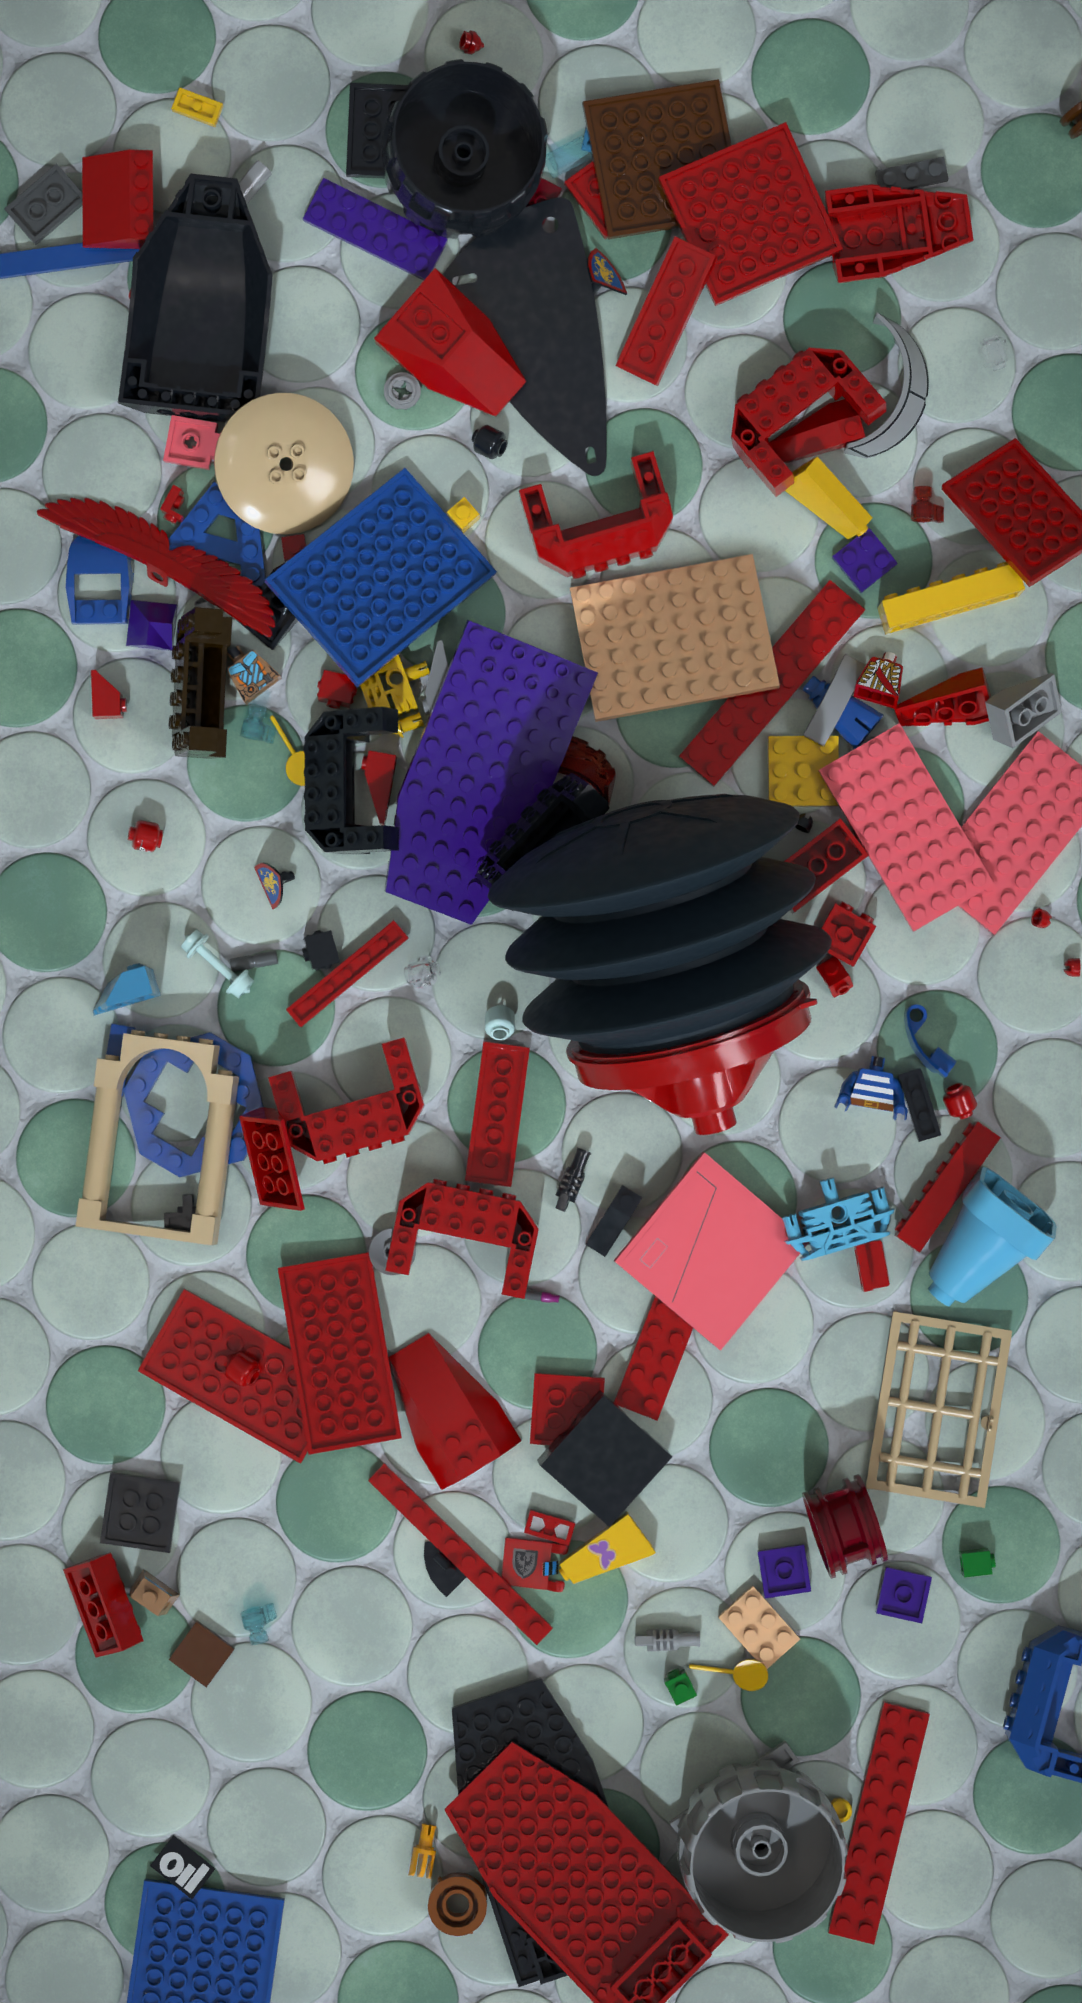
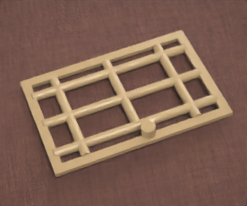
M893 1311L866 1489L985 1508L1012 1330ZM901 1322L910 1324L907 1342L898 1341ZM919 1326L946 1329L944 1348L917 1344ZM956 1331L983 1335L980 1354L953 1350ZM992 1337L1001 1338L998 1357L989 1356ZM897 1350L906 1351L899 1398L890 1396ZM915 1353L942 1357L935 1404L908 1399ZM951 1359L978 1363L971 1410L944 1405ZM992 1365L997 1366L990 1414L981 1419V1426L987 1430L982 1466L979 1469L973 1468L972 1463L987 1366ZM888 1406L897 1407L889 1454L881 1452L887 1409ZM907 1409L933 1413L926 1460L900 1455ZM943 1415L970 1419L963 1466L936 1461ZM879 1461L889 1463L886 1481L877 1480ZM898 1465L925 1469L922 1487L895 1483ZM934 1471L961 1475L959 1492L952 1493L931 1489ZM970 1477L980 1478L977 1497L968 1495Z

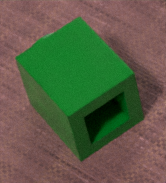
M988 1548L959 1551L961 1574L964 1578L993 1574L992 1568L996 1567L994 1553L990 1554Z

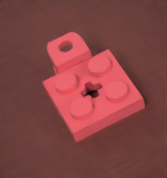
M172 415L163 461L210 470L212 459L214 460L216 444L220 436L217 433L218 423ZM190 437H194V441L197 442L196 446L188 448V445L185 444V441L190 440Z

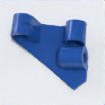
M916 1004L909 1006L904 1012V1021L907 1037L914 1053L931 1072L938 1073L943 1078H946L957 1061L939 1047L927 1057L914 1036L927 1019L926 1009ZM912 1009H918L922 1014L918 1022H914L910 1018Z

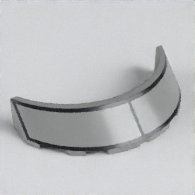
M880 313L875 314L873 323L886 326L894 336V342L899 347L903 359L904 382L899 401L885 423L867 437L846 445L845 454L862 458H871L900 444L912 432L923 414L926 406L925 399L928 396L929 390L928 370L919 346L902 326Z

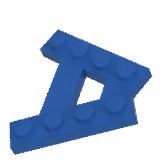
M213 482L170 536L169 550L187 545L194 546L195 550L206 551V555H214L220 560L240 565L241 575L253 581L252 585L261 587L265 582L266 575L260 530L244 522L230 509L222 497L218 485ZM219 515L235 519L237 541L205 532Z

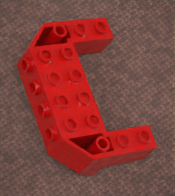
M809 347L804 352L799 351L793 356L790 363L786 366L781 365L778 367L772 377L768 380L763 379L760 381L754 391L750 394L742 395L737 400V404H735L731 434L733 448L748 469L751 467L775 497L794 484V475L770 447L768 438L821 396L829 392L835 401L843 396L868 426L886 412V401L842 350Z
M654 451L631 457L630 464L641 498L639 508L561 530L559 524L553 525L541 484L519 490V497L538 562L565 577L572 576L573 579L586 576V572L595 570L596 573L609 569L608 565L617 563L618 566L631 563V559L640 557V560L654 556L653 552L658 550L673 521L669 496L665 492Z
M405 1037L382 1044L394 1090L309 1115L305 1114L293 1071L268 1077L278 1113L285 1121L290 1147L315 1161L323 1160L324 1164L337 1161L336 1156L346 1154V1158L360 1154L359 1149L368 1147L369 1151L382 1148V1143L391 1140V1144L405 1141L404 1136L410 1135L425 1107L421 1087L418 1083Z
M433 1179V1183L427 1182L399 1201L385 1271L404 1275L410 1274L418 1231L421 1229L511 1248L501 1294L525 1299L539 1228L522 1202L516 1200L517 1195L503 1193L502 1197L493 1195L492 1190L480 1188L479 1192L471 1191L468 1185L457 1183L456 1187L447 1186V1181Z

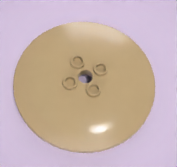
M267 394L246 403L229 418L216 444L214 471L222 497L240 519L254 528L269 533L296 534L308 531L322 524L341 506L348 494L353 478V451L344 427L337 417L325 406L299 394ZM284 457H288L292 461V467L288 471H283L279 465L280 460Z

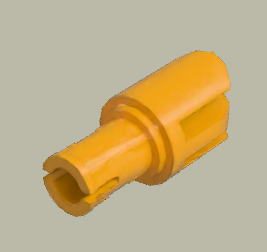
M422 1823L419 1844L413 1846L408 1875L414 1876L417 1866V1877L422 1878L426 1870V1878L431 1879L436 1850L432 1847L436 1826Z

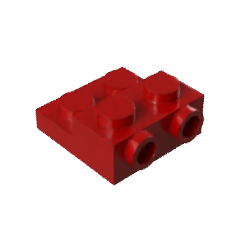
M841 901L840 905L834 904L821 929L827 932L832 939L828 953L854 967L877 926L873 924L874 918L863 912L860 916L853 913L854 907Z

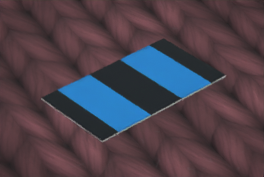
M558 1561L543 1563V1576L558 1574Z

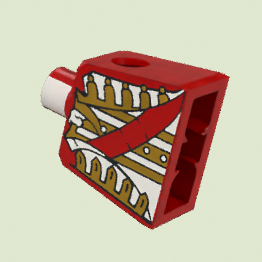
M885 652L882 659L871 657L856 682L853 697L896 709L903 666L895 663L897 656L892 652Z

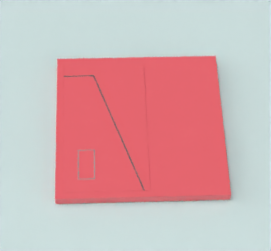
M702 1152L618 1254L614 1262L721 1351L800 1253L791 1244L788 1245L784 1242L788 1239L782 1218L710 1156ZM809 1242L802 1243L804 1245V1248L808 1245Z

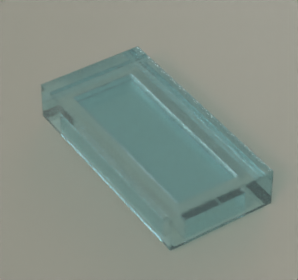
M584 135L546 154L545 165L552 178L592 159L590 151L581 150Z

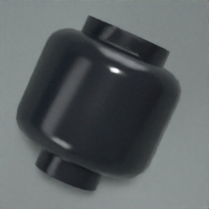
M484 425L480 429H476L472 435L474 451L489 459L501 457L507 448L508 442L504 432L492 426Z

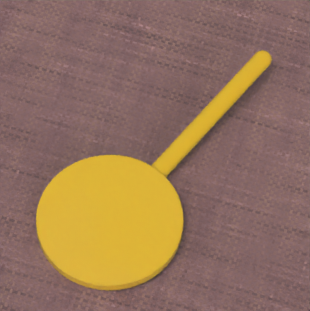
M271 715L272 723L292 754L286 763V774L294 784L305 786L304 751L296 752L279 723Z
M755 1659L740 1661L734 1670L695 1664L689 1665L690 1669L733 1674L735 1683L747 1691L759 1690L768 1681L766 1666Z

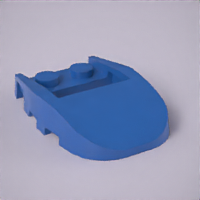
M80 535L70 545L66 570L65 588L72 625L128 624L129 619L126 618L127 610L131 603L132 583H134L131 558ZM121 574V600H75V575Z

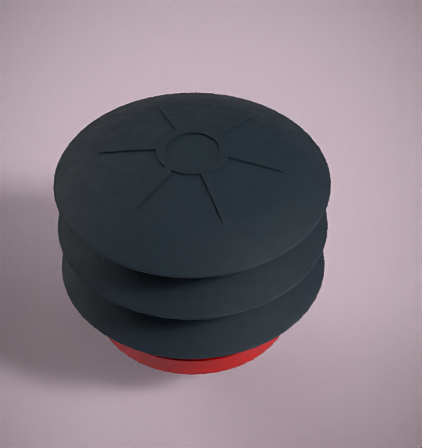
M716 794L648 801L611 811L557 833L549 841L521 857L491 886L488 892V899L497 907L541 917L509 946L505 955V961L515 970L556 978L526 1007L522 1016L523 1024L534 1033L571 1040L566 1048L567 1058L575 1065L578 1079L585 1086L602 1090H631L678 1117L691 1118L695 1133L698 1135L715 1134L735 1126L737 1120L733 1107L744 1100L774 1051L797 1038L810 1025L812 1017L809 1007L817 1005L818 1002L817 999L810 998L808 985L799 979L826 956L832 943L830 935L819 927L780 919L810 893L815 884V874L807 867L762 857L795 828L800 817L799 812L791 805L748 795Z

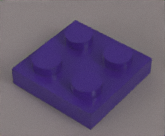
M870 528L832 556V559L860 593L864 592L898 564Z
M804 1544L757 1551L765 1599L811 1592Z
M885 1566L875 1611L876 1614L922 1624L932 1577Z

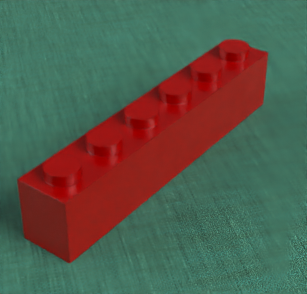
M975 1121L974 1124L969 1123L962 1132L964 1135L962 1141L954 1143L948 1152L951 1156L947 1162L942 1161L935 1170L937 1176L933 1182L928 1180L921 1190L924 1193L921 1199L913 1201L908 1209L911 1212L906 1220L902 1218L895 1227L897 1232L894 1236L919 1253L1001 1138L978 1121Z

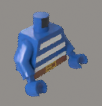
M871 1056L869 1069L859 1068L858 1071L852 1072L845 1079L834 1105L837 1108L839 1103H843L846 1107L845 1111L848 1110L850 1105L893 1112L894 1120H896L898 1113L903 1114L904 1120H906L908 1109L905 1106L904 1093L898 1079L893 1077V1073L883 1072L885 1058Z

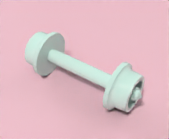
M196 929L191 935H185V941L181 948L187 953L186 957L190 959L198 952L232 983L226 991L227 994L232 993L239 999L244 993H250V987L254 980L249 976V971L246 969L237 976L204 946V943L209 938L208 934L203 935Z

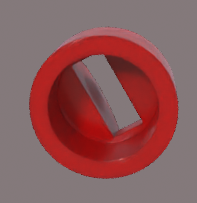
M1038 908L1032 915V925L1038 928H1046L1051 924L1050 919H1052V916L1048 911Z
M1080 958L1068 959L1064 963L1065 966H1069V969H1064L1065 974L1071 977H1080Z

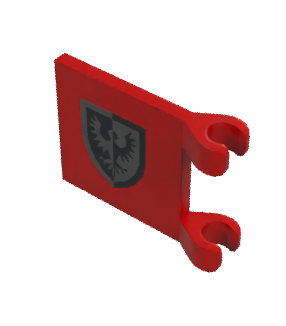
M506 1537L501 1577L510 1586L563 1592L565 1587L563 1581L549 1580V1575L543 1576V1563L551 1561V1553L567 1554L569 1546L560 1543Z

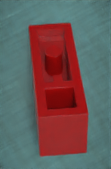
M368 751V756H363L361 769L365 770V777L380 825H386L397 756Z

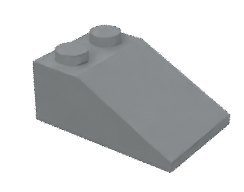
M442 640L437 642L425 690L426 698L422 699L426 716L431 713L448 670Z
M1052 673L1003 689L985 702L993 740L1011 748L1017 746L1062 713L1055 675Z

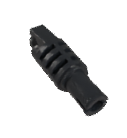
M577 1148L572 1164L565 1169L555 1194L559 1197L556 1209L565 1212L570 1201L575 1203L585 1178L583 1171L591 1155L590 1152Z

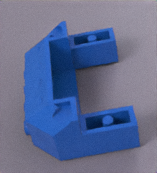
M1058 1625L1031 1640L1028 1647H1024L1021 1658L1024 1661L1023 1668L1018 1670L1015 1683L1018 1686L1016 1693L1012 1692L1009 1706L1012 1708L1010 1715H1006L1004 1719L1003 1729H1005L1006 1736L1025 1768L1048 1777L1054 1775L1082 1783V1754L1058 1748L1052 1742L1073 1664L1082 1665V1632Z

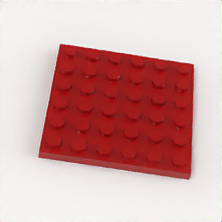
M786 122L658 178L685 241L718 256L705 284L715 306L843 250Z

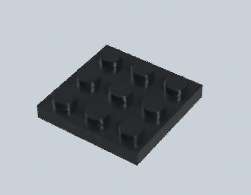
M111 1472L100 1543L170 1553L181 1482Z

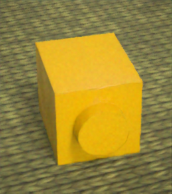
M465 497L447 511V516L463 534L480 520V514Z

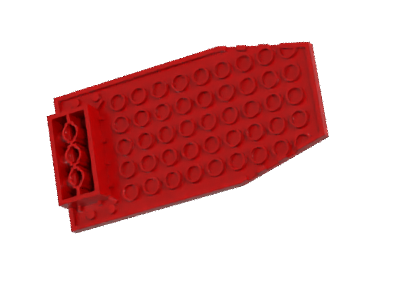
M513 1741L444 1809L459 1837H461L468 1853L474 1860L481 1876L487 1883L493 1897L593 2003H665L712 1956V1952L729 1936L726 1930L718 1925H712L702 1915L688 1890L595 1793Z

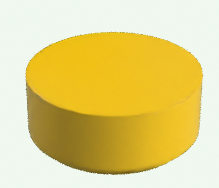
M841 1797L833 1799L831 1804L840 1822H846L852 1815V1807L849 1801Z

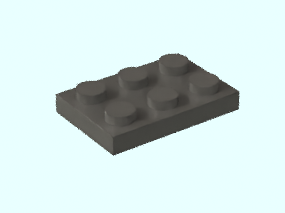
M56 163L5 207L4 210L36 246L82 206V192Z

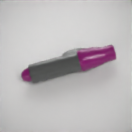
M526 1290L525 1299L546 1303H559L560 1295L544 1291Z

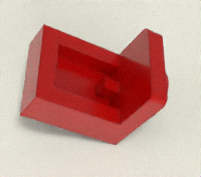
M832 957L816 967L817 972L828 986L834 998L847 993L853 987L849 974L838 958Z

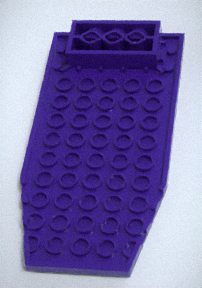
M467 620L397 796L394 827H399V851L390 852L384 890L386 893L470 925L473 924L489 901V889L475 877L477 870L485 855L489 852V846L495 840H500L505 835V829L522 817L520 816L521 812L527 806H532L536 802L537 795L544 788L548 789L554 783L598 672Z

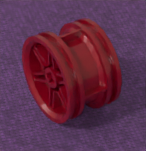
M859 1474L854 1475V1481L851 1482L848 1478L842 1479L843 1487L841 1489L826 1494L821 1493L819 1487L813 1489L814 1494L809 1495L807 1491L802 1492L810 1526L821 1558L831 1579L836 1577L835 1572L838 1571L842 1575L847 1574L848 1564L867 1559L871 1565L877 1564V1558H880L882 1562L888 1560L885 1542L875 1510Z

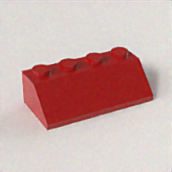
M111 1552L63 1569L96 1658L124 1651L144 1641L141 1629L133 1613V1607L128 1600L124 1583L120 1578Z

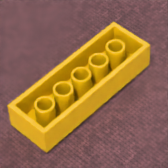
M1005 561L997 564V567L992 570L984 567L975 570L971 576L966 577L965 573L952 577V580L943 583V580L930 583L929 587L922 590L918 586L906 590L907 593L898 596V593L887 595L877 609L886 635L1019 597L1025 590V586L1020 576Z

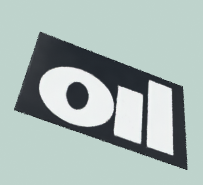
M174 1835L150 1865L191 1899L194 1898L216 1869Z

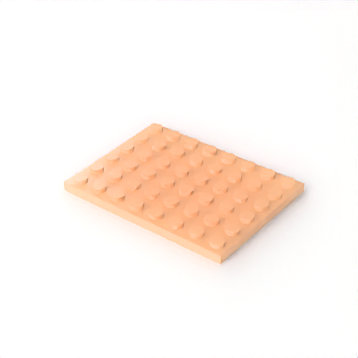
M753 554L570 588L584 666L598 672L590 692L595 722L780 687Z

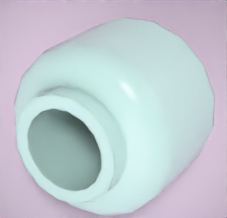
M503 1005L489 1008L485 1014L486 1033L495 1040H505L510 1037L515 1031V1014L513 1010Z

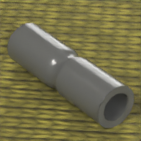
M276 950L230 959L233 972L278 964Z

